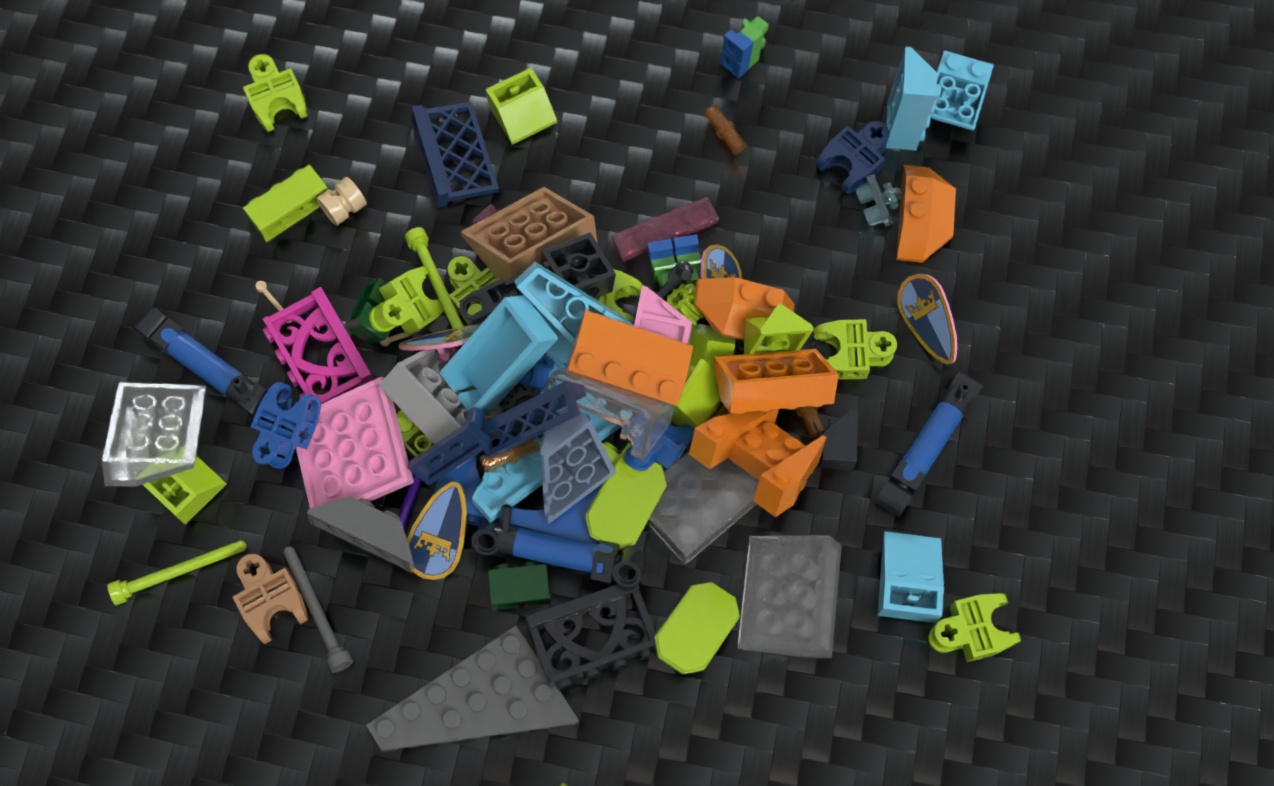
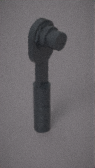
M686 261L677 263L669 272L668 281L655 294L664 299L674 286L679 287L682 283L690 280L693 274L691 264Z

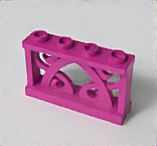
M320 287L312 291V295L270 317H264L263 320L267 327L263 328V331L270 343L276 341L279 349L275 350V353L282 365L288 363L291 371L287 372L294 387L301 386L303 393L299 394L300 398L310 393L317 396L321 404L374 379ZM319 306L305 321L300 317V315ZM289 321H294L301 325L300 330L292 326L287 327V329L292 331L289 337H284L280 333L281 326ZM323 325L328 327L325 334H319L313 330L315 326L319 331ZM309 335L325 342L338 339L339 342L331 348L328 354V367L315 365L302 359ZM284 345H293L292 356L289 355ZM338 354L344 355L345 359L342 362L336 360L338 367H334L335 356ZM298 370L310 374L306 382ZM358 374L357 377L338 386L337 378H344ZM326 378L332 379V386L329 392L324 395H317L313 392L312 387L314 383L320 382L322 384L321 389H324L327 383Z

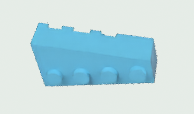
M534 262L515 280L517 288L572 344L576 338L585 310L633 325L628 319L537 262Z

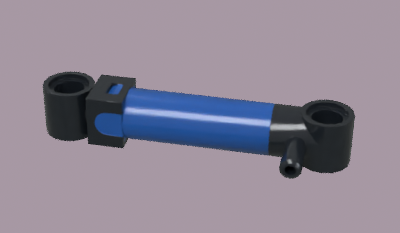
M151 307L133 328L147 341L156 345L158 349L170 358H175L236 403L246 414L254 419L267 390L260 384L252 382L189 336L182 327L170 318H167L156 308Z
M961 370L958 372L880 492L875 503L897 517L901 515L984 384Z
M509 504L501 506L500 518H496L491 523L484 518L471 539L474 549L483 555H492L495 552L584 571L591 573V579L611 583L612 578H614L618 584L624 587L636 585L640 581L646 565L644 553L635 547H627L619 553L620 544L600 540L599 544L596 545L511 526L513 507ZM625 565L632 566L634 569L628 568Z

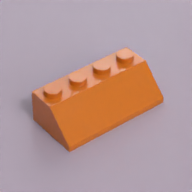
M585 310L567 360V370L677 406L687 379L693 345Z
M817 349L714 357L713 363L720 400L729 413L769 412L772 409L785 408L792 410L797 407H821L826 404H834L839 374Z

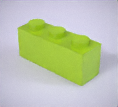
M308 165L303 169L295 171L290 178L282 183L275 184L270 191L262 196L252 199L243 209L257 231L268 242L318 209L320 206L316 198L327 191L328 188L313 168Z

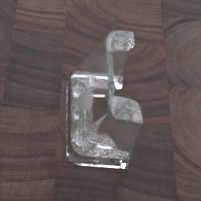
M567 368L556 370L546 382L545 391L565 381L584 385L587 396L576 401L577 407L622 426L620 438L624 440L628 438L633 446L631 455L644 460L671 424L673 416L672 404L569 371ZM563 407V408H561V409H559V410H557V411H555V412L558 413L559 411H561V410L564 409L565 407Z

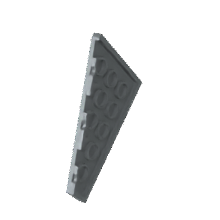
M514 626L366 726L380 749L385 752L400 748H413L436 743L442 744L464 741L465 739H478L487 736L575 725L579 720L560 691L556 689V686L553 688L548 687L539 659L517 626Z

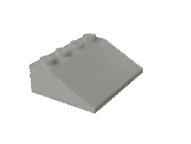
M437 349L423 350L397 363L379 385L387 397L400 407L406 417L414 422L433 444H436L465 424L468 411L457 396L462 392L476 390V387L457 392L452 391L439 373L452 357L447 361H443ZM500 404L491 412L485 413L484 422L503 413V408Z

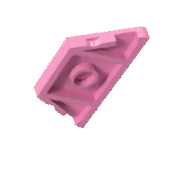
M642 286L634 326L689 344L693 323L648 287ZM621 388L620 392L627 393L630 390Z

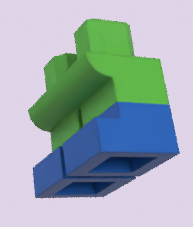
M759 16L751 22L744 18L742 30L738 34L730 30L724 35L720 64L738 79L759 60L760 50L765 46L766 42L763 35L768 31V23Z
M697 234L673 238V246L671 239L647 243V257L654 282H658L660 288L668 281L669 272L681 261L689 262L693 267L692 277L685 284L692 283L696 286V280L700 279L701 274Z

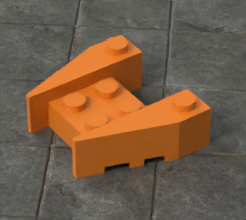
M772 409L769 412L731 413L713 417L696 427L689 455L708 469L715 467L726 459H730L758 479L759 483L753 501L775 517L794 505L798 494L803 490L807 479L816 468L826 441V437L823 435L807 446L802 444L775 424L779 409Z

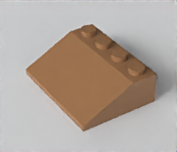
M545 187L461 231L462 237L497 279L503 278L504 280L517 276L518 272L526 270L534 262L540 264L541 252L544 249L591 232L597 242L594 216Z

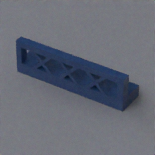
M565 381L484 422L481 430L491 438L489 447L484 449L486 458H493L579 416L576 401L587 396L584 385ZM565 406L568 408V411L562 414L555 412ZM544 417L542 424L536 425L533 423ZM522 428L520 435L515 436L511 434ZM492 438L500 439L498 446H493Z

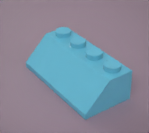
M905 47L887 104L889 138L886 142V148L916 151L919 141H924L926 128H929L930 116L934 114L936 100L940 98L941 84H937V72L911 47Z

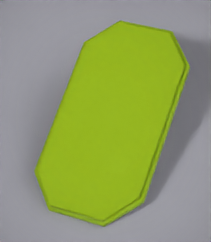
M624 455L617 458L613 465L616 474L603 483L585 515L590 537L599 542L603 540L620 544L619 549L635 545L667 486L662 465L655 462L648 470L637 471L626 464Z
M712 582L691 585L654 637L658 658L682 674L703 671L740 618L736 598Z

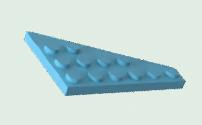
M546 354L555 363L553 370L549 373L548 390L565 381L584 385L572 371L567 370V366L563 362ZM584 385L587 396L576 401L577 407L592 422L602 441L619 429L621 422ZM563 407V408H561V409H559V410H557V411H555V412L558 413L559 411H561V410L564 409L565 407ZM544 432L541 438L536 436L535 440H528L494 457L490 467L483 476L480 486L477 487L472 497L474 506L490 523L500 516L502 505L509 504L513 507L543 485L540 453L546 432Z

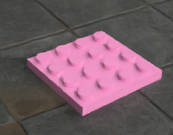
M379 377L321 404L318 423L307 450L296 446L310 508L349 496L357 500L362 498L370 502L414 483L411 470L408 469L409 461L394 403L379 386L385 379L384 377ZM302 432L299 433L300 435L306 437V434Z

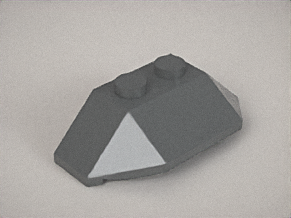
M350 496L309 508L307 511L311 525L321 528L412 573L414 569L413 558L400 518L393 512L387 510L382 512L376 509L371 502L362 498L357 500Z

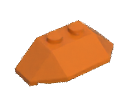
M903 165L896 260L923 263L953 237L956 188L930 168Z
M736 277L696 280L694 307L699 312H702L706 320L722 336L744 341L745 318L770 316L779 303L794 312L795 304L784 290Z

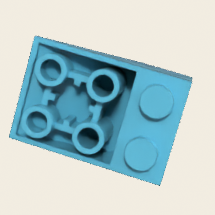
M944 50L937 70V84H941L940 98L936 100L934 114H931L930 118L974 131L994 65Z
M884 531L878 616L936 623L942 617L944 582L941 538Z

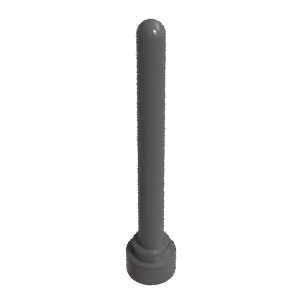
M291 546L286 547L283 551L284 556L329 651L327 654L328 666L332 673L339 672L349 667L353 660L349 651L339 646L295 549Z

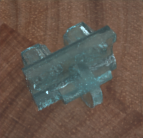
M874 174L867 176L868 183L856 188V192L861 204L875 199V206L863 210L869 226L884 222L886 227L892 225L893 222L886 204H890L891 209L898 208L897 200L903 196L901 189L892 188L891 183H886L883 185L885 191L882 193Z

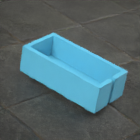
M525 295L505 297L439 373L453 392L476 387V390L462 392L457 396L467 411L473 407H478L485 413L491 412L559 338Z

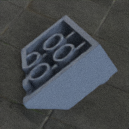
M567 406L558 413L562 414L568 411ZM579 409V416L545 433L540 455L545 521L547 524L551 523L616 474L592 422Z

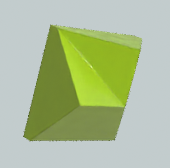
M779 303L770 316L745 318L744 354L800 350L813 332V326Z
M693 324L689 344L693 345L689 368L691 365L696 366L699 360L703 359L715 370L714 357L732 356L736 339L720 335L710 325Z

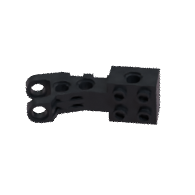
M591 232L542 250L540 265L594 299L613 291L616 273ZM525 270L518 272V275L507 280L499 279L467 295L461 301L459 308L464 320L469 325L479 324L487 319L505 297L524 295L517 288L515 280ZM471 305H482V310L474 315L467 313Z

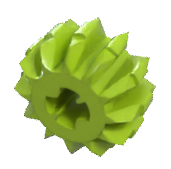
M682 283L678 289L673 288V292L667 295L668 299L666 302L694 325H697V321L700 318H704L701 311L699 312L694 307L696 286L692 283L688 285Z

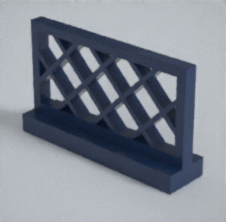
M472 102L425 110L422 105L413 106L411 122L437 208L446 207L448 201L497 193L499 187ZM468 111L469 119L466 123L454 118L456 113ZM439 116L446 121L440 128L431 123L429 117ZM449 123L461 128L457 136L445 131ZM465 131L476 137L472 145L460 139ZM440 136L452 141L448 149L437 144ZM456 144L468 150L463 158L451 152ZM472 153L482 157L483 162L479 167L467 161ZM447 157L459 163L454 171L444 166L443 163ZM463 166L475 172L470 180L458 174ZM480 174L489 179L490 185L481 187L474 183V181ZM456 179L466 186L461 191L452 192L450 184Z

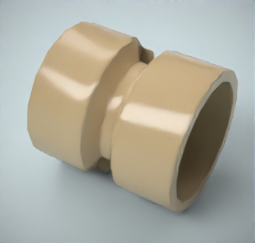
M348 177L336 183L333 191L327 190L316 198L323 212L336 226L349 218L350 211L356 213L367 205L360 190Z

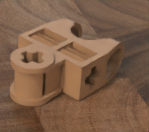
M256 554L246 555L239 561L237 574L245 590L233 596V599L244 621L264 644L272 641L269 630H271L270 620L276 612L287 610L297 618L300 624L308 620L302 594L291 573L286 568L273 573L270 565L261 556ZM256 566L257 575L252 576V568Z

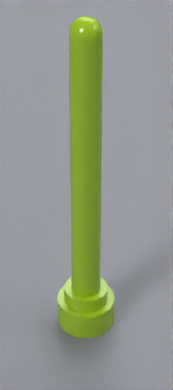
M421 227L409 230L405 234V240L409 248L418 253L423 266L427 268L429 272L427 275L452 329L464 327L427 249L429 239L425 230Z
M237 541L131 582L127 580L114 581L107 585L110 597L115 605H119L128 601V598L132 597L134 592L246 550L247 545L244 541Z

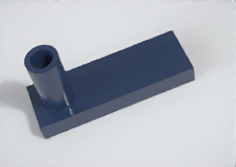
M478 407L471 408L468 411L466 422L463 426L410 460L408 469L426 484L430 485L489 447L491 438L481 430L485 412Z

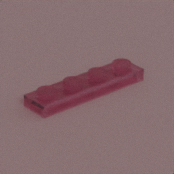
M705 197L612 235V241L622 261H626L647 252V243L671 239L672 242L673 238L684 237L718 223L719 217L709 198Z

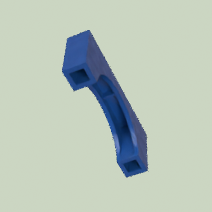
M479 453L459 468H455L439 478L434 492L435 494L440 488L452 481L459 482L466 497V523L473 526H479L485 518L472 503V497L477 487L481 484L478 470ZM603 483L549 524L545 521V510H523L513 507L511 526L598 545L599 541L589 535L585 515Z

